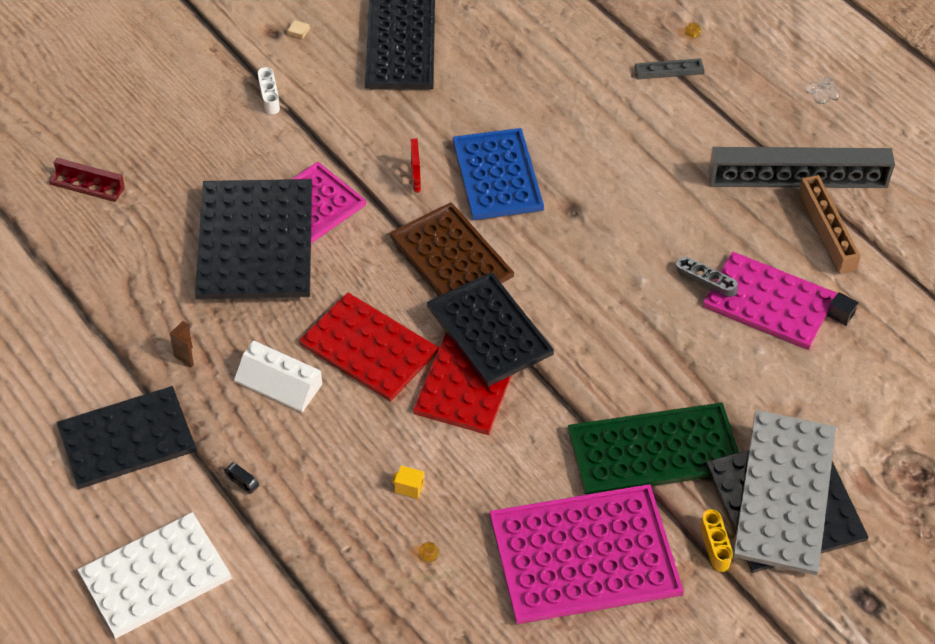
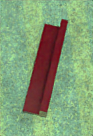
M56 158L53 162L55 173L49 180L50 185L113 202L117 201L125 188L123 175L61 158ZM59 176L67 177L63 181L57 180ZM82 181L84 184L77 186L73 185V182ZM94 185L100 186V188L95 190L89 189V187ZM116 190L114 195L107 194L105 191Z

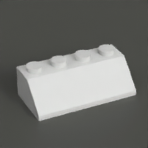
M253 341L242 356L234 382L302 413L322 386V376L320 370Z

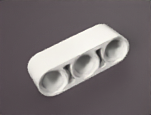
M261 68L258 71V81L264 111L267 114L273 115L280 110L274 73L271 68Z

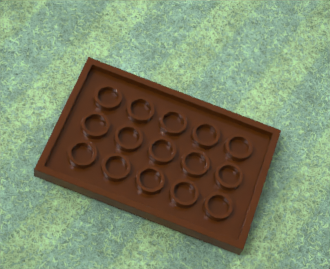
M452 202L390 232V238L440 296L491 272L494 273L501 284L514 277V271Z

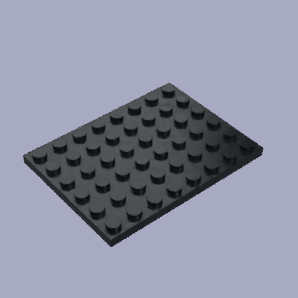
M312 179L203 181L195 299L310 297Z

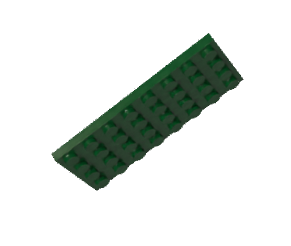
M723 402L570 424L567 428L585 495L649 484L657 486L710 478L705 466L707 461L739 453Z

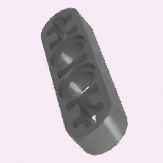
M682 257L677 260L676 267L680 275L727 297L735 296L738 293V283L735 279L688 257ZM699 271L704 272L702 275H696V274H695L696 272H699ZM711 279H719L717 282H710Z

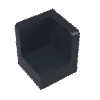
M838 292L829 304L827 316L847 326L855 315L859 302Z

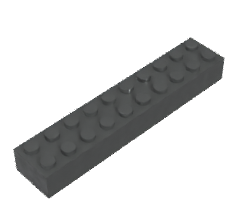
M712 147L708 175L710 187L800 188L802 178L819 175L825 188H888L895 161L892 148Z

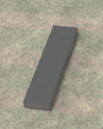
M701 58L635 63L634 66L637 80L702 75L705 71Z

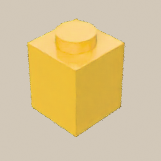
M402 465L399 471L394 473L392 479L395 493L415 499L419 498L425 483L424 471Z

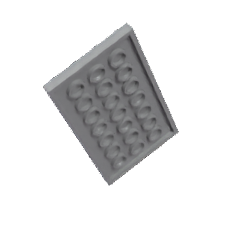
M760 410L755 411L733 557L807 574H818L836 432L835 426Z

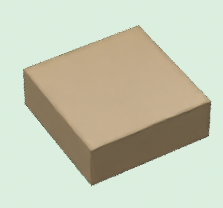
M294 20L287 30L288 35L303 39L310 29V24Z

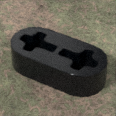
M231 462L224 469L225 474L231 481L250 494L260 486L253 475L235 462Z

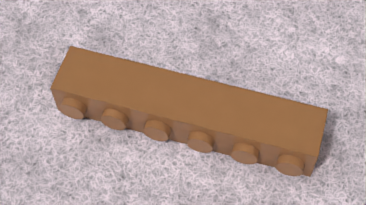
M820 176L802 178L798 193L839 274L857 270L861 255Z

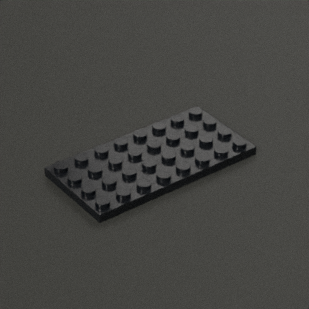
M369 0L365 88L434 89L435 0Z

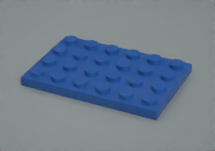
M522 128L453 136V145L472 220L544 211V203Z

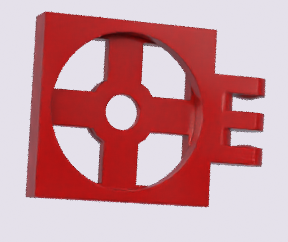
M418 138L411 139V171L415 193L421 191Z

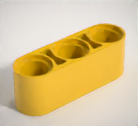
M709 509L703 513L700 530L712 567L716 571L724 572L730 567L733 551L720 513L714 509Z

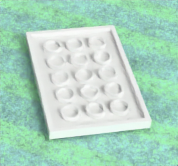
M193 512L78 569L80 577L115 639L232 579L229 570Z

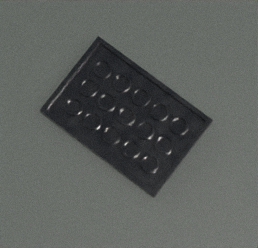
M493 272L427 302L428 309L487 387L554 355V349Z
M173 386L57 422L78 490L197 451Z

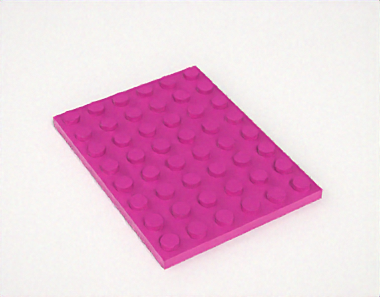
M650 484L490 511V519L516 625L683 596L684 590Z

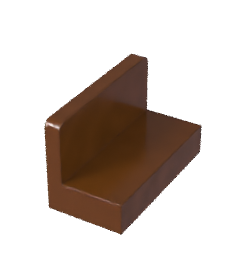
M182 321L170 332L173 354L175 358L192 367L194 365L191 350L193 346L189 324Z

